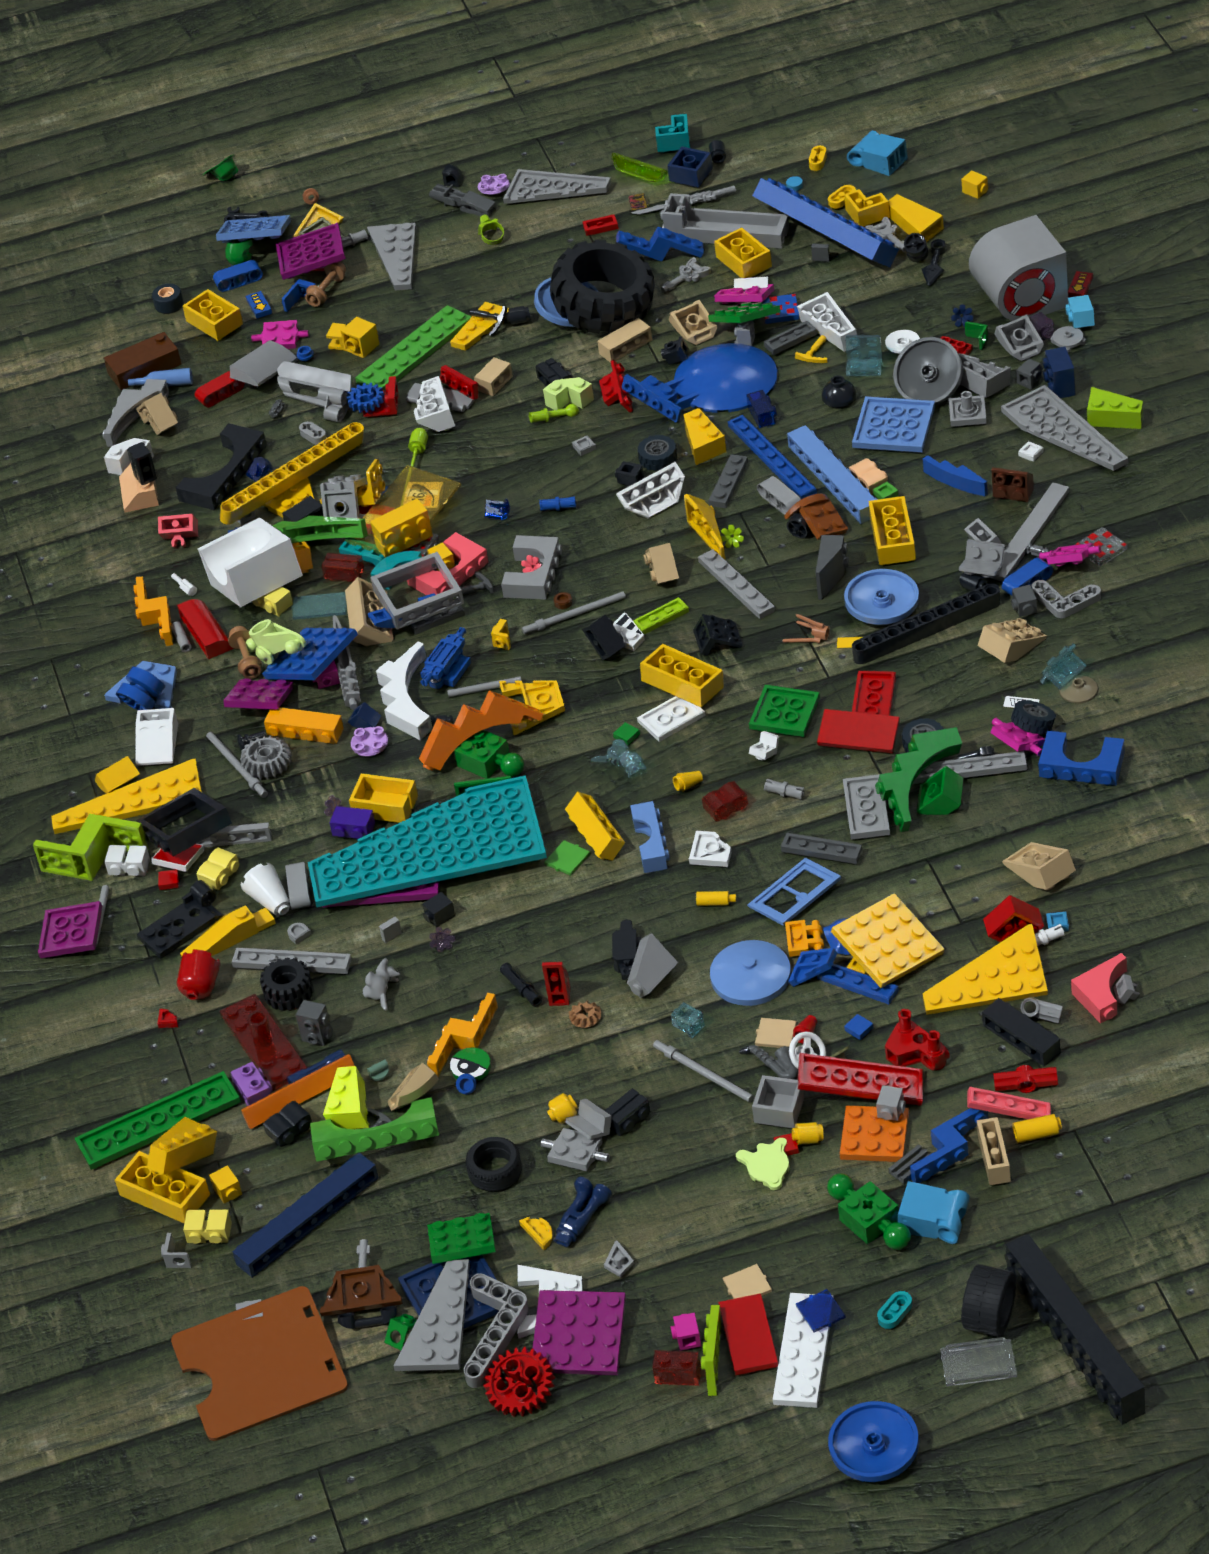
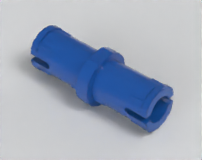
M558 496L555 499L539 500L541 511L553 509L560 511V509L576 508L575 496L559 498Z

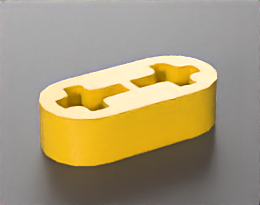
M819 145L812 148L809 157V168L811 170L818 171L823 169L827 158L826 147Z

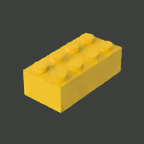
M905 496L868 501L879 565L916 560L914 539Z
M665 644L659 646L640 663L641 681L699 707L705 705L724 688L722 669Z
M138 1151L115 1179L119 1195L185 1223L187 1210H198L210 1196L206 1179L181 1168L162 1175L147 1168L149 1155Z

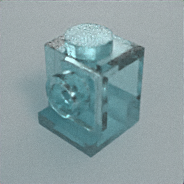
M684 1002L674 1009L671 1014L672 1026L687 1033L691 1039L704 1027L703 1012Z

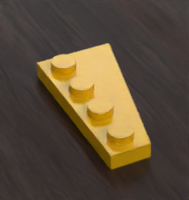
M484 302L478 310L487 311L491 314H500L503 306ZM472 316L450 341L451 347L466 351L481 340L482 335H488L492 328L495 327L497 320Z

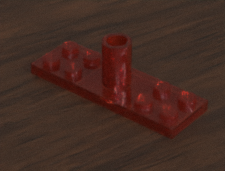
M256 994L220 1010L221 1017L256 1068L260 1067L265 1081L268 1080L273 1091L288 1084L287 1076L307 1068Z

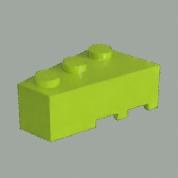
M1091 387L1087 407V422L1092 427L1141 429L1143 401Z

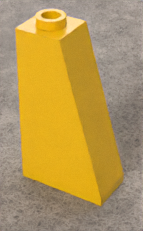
M898 194L888 200L890 219L908 235L920 233L927 242L944 229L943 215Z

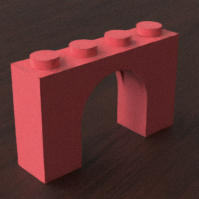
M456 532L443 542L452 552L454 560L459 562L457 566L449 570L459 586L489 563L485 548ZM432 570L407 580L409 586L425 595L433 593L437 595L451 589L440 571Z

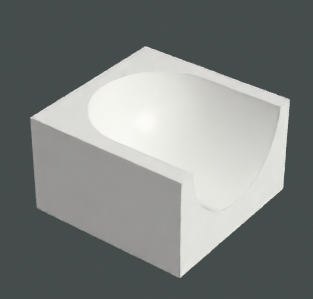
M260 517L198 548L211 586L240 607L303 576L290 538Z

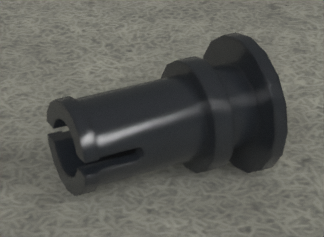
M264 730L251 735L244 734V737L238 734L237 742L240 750L242 751L246 744H250V740L256 741V738L266 737Z

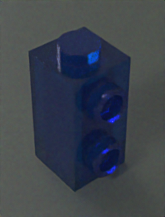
M763 390L746 394L748 409L757 426L762 428L776 424L775 416H777L775 406L771 405L769 395L766 396Z

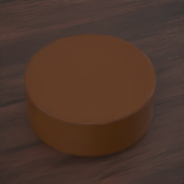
M566 592L556 594L554 596L555 607L558 609L569 608L572 605L571 595Z

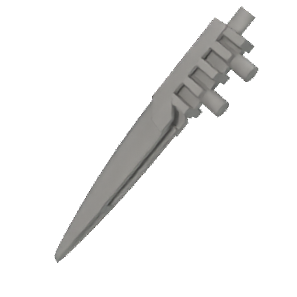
M334 615L333 628H342L337 616ZM347 646L337 656V671L345 706L354 710L359 705L361 699L355 662H352L349 647Z

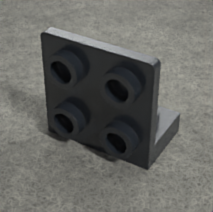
M702 614L693 629L701 655L708 656L711 649L714 648L715 642L741 648L743 645L736 623L730 619Z

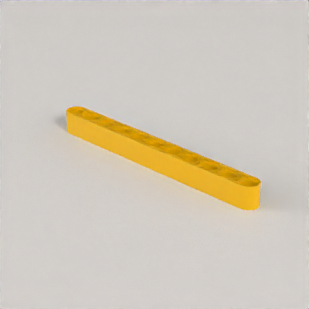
M357 422L347 425L227 499L220 506V521L226 525L235 523L356 448L363 442L364 426Z

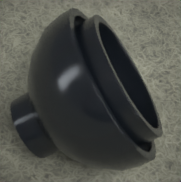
M836 375L823 387L821 396L822 401L826 405L842 408L853 403L857 393L850 381L844 379L843 376Z

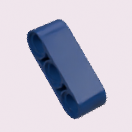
M250 260L215 272L213 280L219 291L226 292L259 281L263 276V272L256 261Z
M1036 557L1006 577L1002 583V590L1012 596V589L1026 585H1030L1032 588L1033 582L1048 580L1053 573V567L1039 557Z

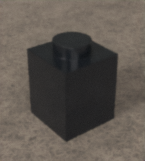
M442 892L422 904L424 919L428 923L431 922L436 928L455 916L453 902Z

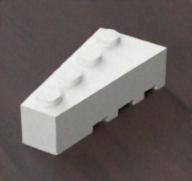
M828 292L797 306L801 322L808 321L816 328L818 334L824 335L829 342L845 352L860 345L856 329Z

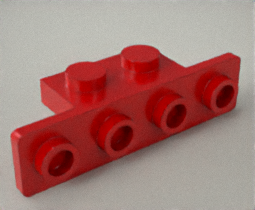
M613 359L610 361L612 372L599 381L603 400L609 406L619 399L620 404L631 413L633 411V401L629 393L622 389L625 368L621 363H617Z

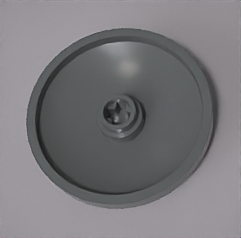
M936 337L921 338L907 345L899 354L894 365V383L898 392L905 399L935 401V405H938L950 398L959 387L963 375V364L957 350L947 341Z

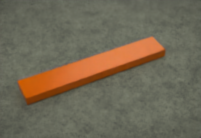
M347 1054L241 1109L248 1127L252 1129L264 1123L269 1117L279 1113L284 1106L292 1101L300 1104L331 1088L338 1067L355 1066L351 1056Z

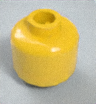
M562 1093L549 1101L548 1106L550 1110L547 1113L553 1122L557 1120L560 1124H564L566 1118L577 1115L579 1107L571 1095L567 1096L565 1093Z

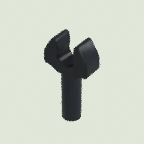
M992 746L980 747L978 751L958 755V759L995 755V751Z

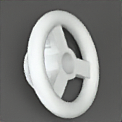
M801 1032L790 1043L789 1056L797 1069L799 1053H805L806 1050L807 1054L817 1055L811 1047V1039L817 1043L820 1055L826 1056V1048L823 1041L812 1032ZM804 1038L803 1045L796 1047L798 1041Z

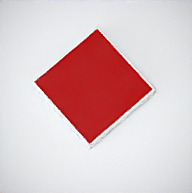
M195 844L174 857L160 848L152 857V864L186 872L204 852V845Z

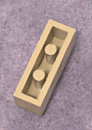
M639 318L633 320L598 340L599 354L609 362L613 359L615 361L652 341L651 327Z
M998 1117L977 1120L978 1139L989 1185L1011 1182L1010 1166Z

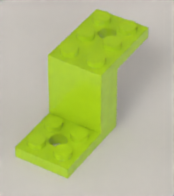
M95 814L88 815L71 846L35 840L33 844L42 872L93 881L106 859L109 845H126V851L129 850L130 846H147L149 850L141 823Z

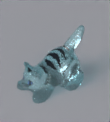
M622 739L613 741L606 756H596L591 759V762H610L616 766L625 767L628 778L640 771V768L642 770L647 768L642 762L643 759L637 753L630 752L629 747Z

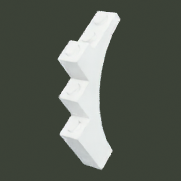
M418 641L394 663L388 660L380 666L376 673L379 684L383 686L380 692L383 704L387 705V708L384 710L387 723L421 740L433 728L430 716L420 710L408 695L411 677L426 658L424 644Z

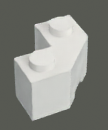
M133 438L111 446L104 456L108 473L121 475L130 464L127 449L140 442L145 444L153 458L150 440Z

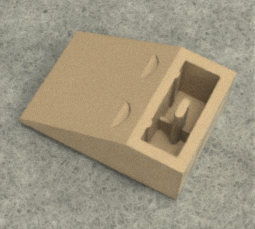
M1017 618L1016 620L984 625L977 646L1006 663L1021 658L1045 640L1047 635L1043 634L1039 628L1027 624L1026 620Z

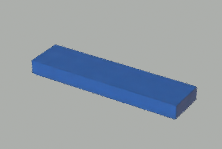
M834 963L831 969L817 975L818 980L886 1004H890L899 991L898 986L891 983L880 988L870 976Z

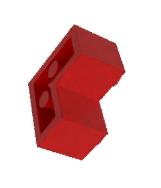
M1012 895L1004 899L983 919L988 937L998 942L1004 941L1028 924L1033 925L1034 934L1044 927L1040 910Z

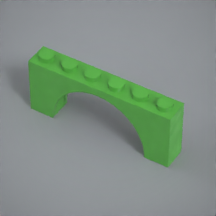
M432 1097L412 1101L409 1110L401 1117L372 1128H340L334 1125L331 1119L310 1123L316 1162L439 1136Z

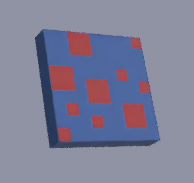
M796 294L767 297L762 302V304L772 303L773 305H780L781 311L780 313L765 316V324L799 320Z

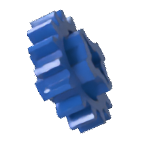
M363 383V386L357 385V388H351V392H348L346 397L349 408H353V411L359 410V413L363 410L368 413L370 409L374 411V408H379L380 404L384 403L383 399H385L382 387H378V384L373 386L372 383H369V385Z

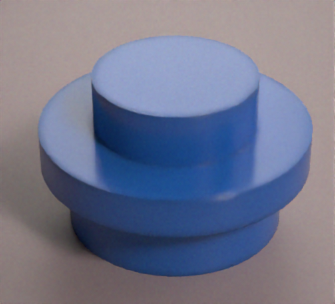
M301 346L297 352V358L302 361H308L314 355L313 350L309 346Z
M462 1074L456 1080V1088L462 1094H470L476 1088V1079L471 1074Z

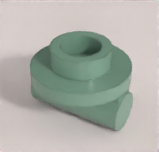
M384 1059L367 1068L370 1078L376 1081L385 1079L389 1074V1065Z

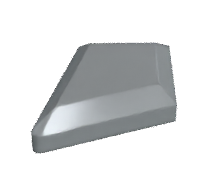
M615 1241L604 1263V1268L621 1278L634 1265V1260L621 1244Z

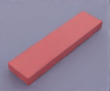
M969 1087L967 1091L968 1108L1023 1119H1032L1051 1114V1103L974 1087Z

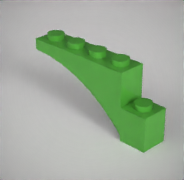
M307 516L297 522L281 521L273 525L274 528L289 537L291 543L329 538H364L368 536L366 521L361 518Z

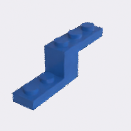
M657 227L650 241L631 235L628 232L618 231L616 235V242L627 245L628 250H636L639 254L659 261H663L670 247L700 258L704 253L703 242L672 232L666 228Z
M970 1108L932 1129V1145L937 1151L910 1166L911 1180L915 1183L928 1180L932 1175L945 1170L948 1166L968 1156V1142L962 1135L977 1127V1120L989 1119L988 1111Z

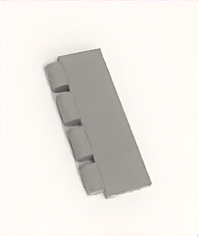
M415 383L406 394L407 402H417L420 398L419 392L422 384ZM443 388L449 408L454 411L464 412L465 408L469 409L475 401L459 391Z

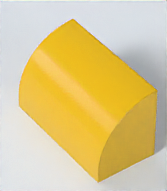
M126 756L97 773L95 782L103 792L109 793L137 777L140 773L130 758Z

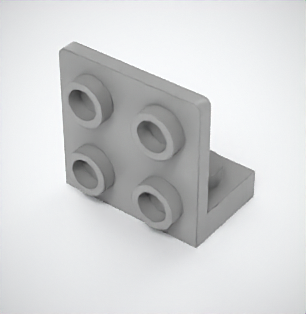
M968 539L965 560L959 566V571H964L968 575L977 573L982 574L983 577L995 576L1003 566L1005 544Z

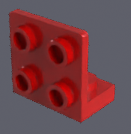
M396 376L389 377L386 390L383 391L384 403L380 404L379 408L375 407L374 411L370 409L366 413L363 410L364 417L397 414L399 391Z

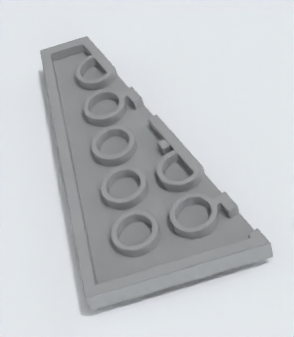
M518 169L503 198V202L508 204L607 193L611 184V177Z
M469 1259L446 1262L394 1364L395 1371L460 1369L470 1268Z

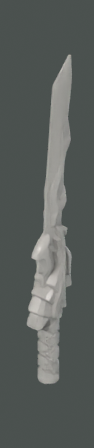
M731 186L716 191L695 193L690 196L691 205L697 202L716 200V197L736 192V188ZM665 204L655 205L631 213L644 214L665 208Z

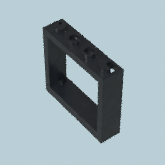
M195 788L136 820V822L142 824L145 838L148 842L154 843L157 848L160 847L164 852L169 853L173 857L232 824L226 807ZM194 809H198L206 814V816L170 836L159 830Z

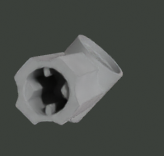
M1028 997L1022 1002L1021 1011L1028 1017H1036L1059 1023L1062 1005L1038 1000L1034 997ZM1026 1002H1034L1036 1010L1028 1012L1025 1009Z

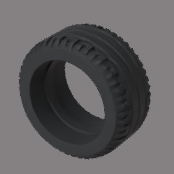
M502 1137L484 1138L475 1143L467 1152L465 1162L468 1177L472 1184L481 1190L494 1192L507 1189L521 1175L522 1162L520 1152L517 1146L508 1139ZM491 1158H504L509 1161L504 1167L493 1171L479 1168L484 1161Z

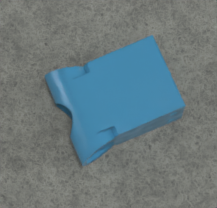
M873 130L847 154V160L853 166H864L867 169L890 176L908 159L905 139L885 134L879 135Z
M908 1181L898 1212V1222L905 1224L909 1228L911 1235L935 1239L939 1237L947 1243L955 1244L959 1238L962 1227L961 1219L966 1213L970 1196L962 1190L947 1192L943 1188Z

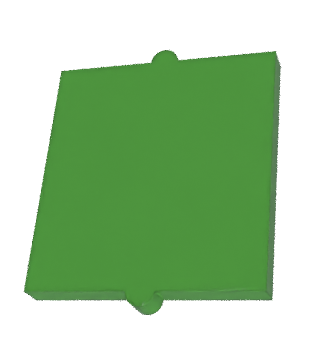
M564 840L544 863L556 869L557 872L561 871L571 876L590 855V851L579 847L578 844L574 845Z

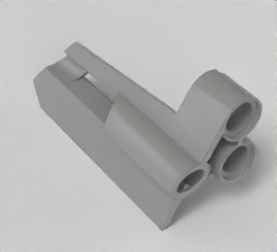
M287 361L282 362L277 368L279 375L277 381L283 394L290 398L325 407L323 419L340 423L349 409L346 397L348 392H351L352 375ZM290 382L313 386L318 390V396L312 397L295 393L291 388Z

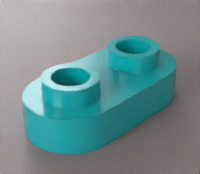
M898 1291L892 1294L877 1313L879 1325L886 1329L896 1327L912 1308L911 1295L905 1291Z

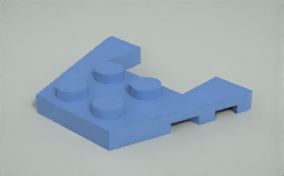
M142 661L136 667L150 672L165 685V689L155 701V709L172 708L173 688H175L177 675L176 666ZM126 676L105 693L106 701L122 702L116 696V692L122 683L130 684Z

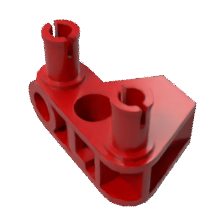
M901 1009V1012H898L899 1022L885 1044L886 1059L896 1066L906 1067L921 1062L930 1070L942 1069L946 1065V1060L950 1058L948 1049L940 1042V1033L932 1030L929 1034L911 1021L910 1010Z

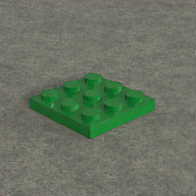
M751 302L741 303L740 307L735 305L729 306L728 310H715V313L708 315L709 322L743 323L780 313L781 311L780 305H773L772 303L762 304V302L751 304Z
M765 685L750 719L749 729L804 737L820 699V693Z
M478 1213L470 1217H457L453 1220L436 1221L427 1225L432 1264L496 1252L490 1213Z

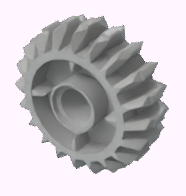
M271 735L269 738L263 736L261 739L256 738V741L250 740V744H246L242 750L240 760L245 771L249 772L254 778L259 777L261 780L263 777H266L268 780L269 777H276V774L282 775V771L287 770L292 755L290 747L284 739L281 740L279 737L273 738Z

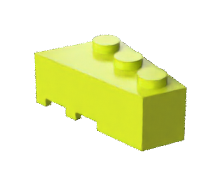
M356 1066L337 1068L323 1116L325 1119H331V1122L340 1128H369L367 1121L368 1111L365 1103V1082Z

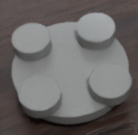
M1065 326L1053 333L1051 343L1058 347L1066 346L1067 351L1070 352L1071 348L1084 345L1086 339L1083 337V332L1080 329Z

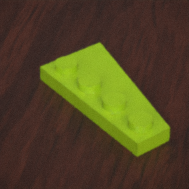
M711 1305L710 1314H706V1326L708 1328H705L704 1337L707 1342H703V1355L705 1356L701 1357V1368L706 1371L708 1396H717L716 1380H718L721 1312L720 1305Z

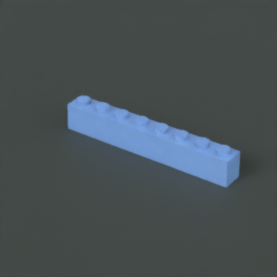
M805 425L787 433L788 447L860 524L870 520L868 501L878 499L874 498L869 490L863 487L860 480L855 478L848 468L846 469L842 461L837 459L830 449L828 450L824 442L816 437L814 431Z

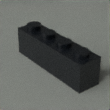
M998 998L982 1011L984 1027L1043 1067L1061 1053L1060 1039L1056 1034L1050 1033L1041 1024L1035 1023L1026 1014L1013 1008L1008 1002Z

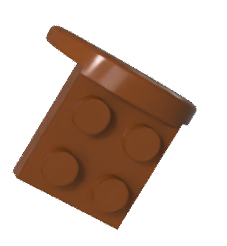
M822 493L813 494L801 499L784 515L785 519H789L799 511L817 540H820L822 535H839L846 533L848 527L830 499Z

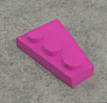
M768 284L767 288L759 289V286H752V288L743 290V288L722 289L714 295L715 302H721L722 304L737 302L738 304L744 302H763L774 291V284Z

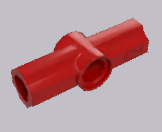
M1022 1065L1016 1071L993 1073L995 1091L1018 1089L1022 1093H1030L1036 1087L1058 1085L1056 1067L1033 1069L1029 1065Z

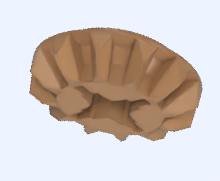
M588 1000L585 1003L579 1002L577 1006L572 1005V1010L569 1011L571 1023L581 1028L591 1027L598 1023L601 1018L600 1007L595 1002L589 1003ZM582 1011L588 1013V1017H586V1015H584Z

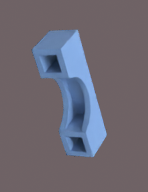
M653 801L630 805L635 832L643 833L650 837L646 843L639 846L644 873L667 869L666 861H670L668 849H664V847H667L665 835L661 836V833L664 832L662 822H658V820H661L659 808L655 809Z

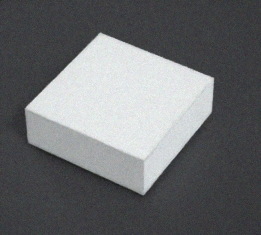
M1028 441L1018 451V455L1034 462L1043 453V447Z

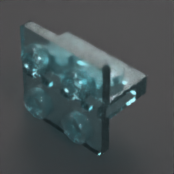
M1074 643L1069 647L1065 646L1059 652V656H1053L1046 665L1048 667L1041 673L1043 675L1040 681L1042 684L1050 680L1061 690L1085 669L1087 665L1073 653L1076 647Z

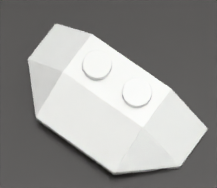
M674 462L616 493L626 510L648 519L678 503L685 476L677 463Z

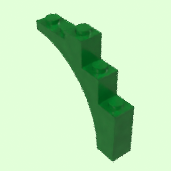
M957 727L913 734L911 742L908 744L909 752L896 754L895 760L892 763L893 772L879 775L878 782L875 784L876 792L880 794L882 801L888 800L890 809L894 811L895 824L899 825L901 832L909 831L911 816L908 795L915 779L932 763L945 757L959 754L962 741Z

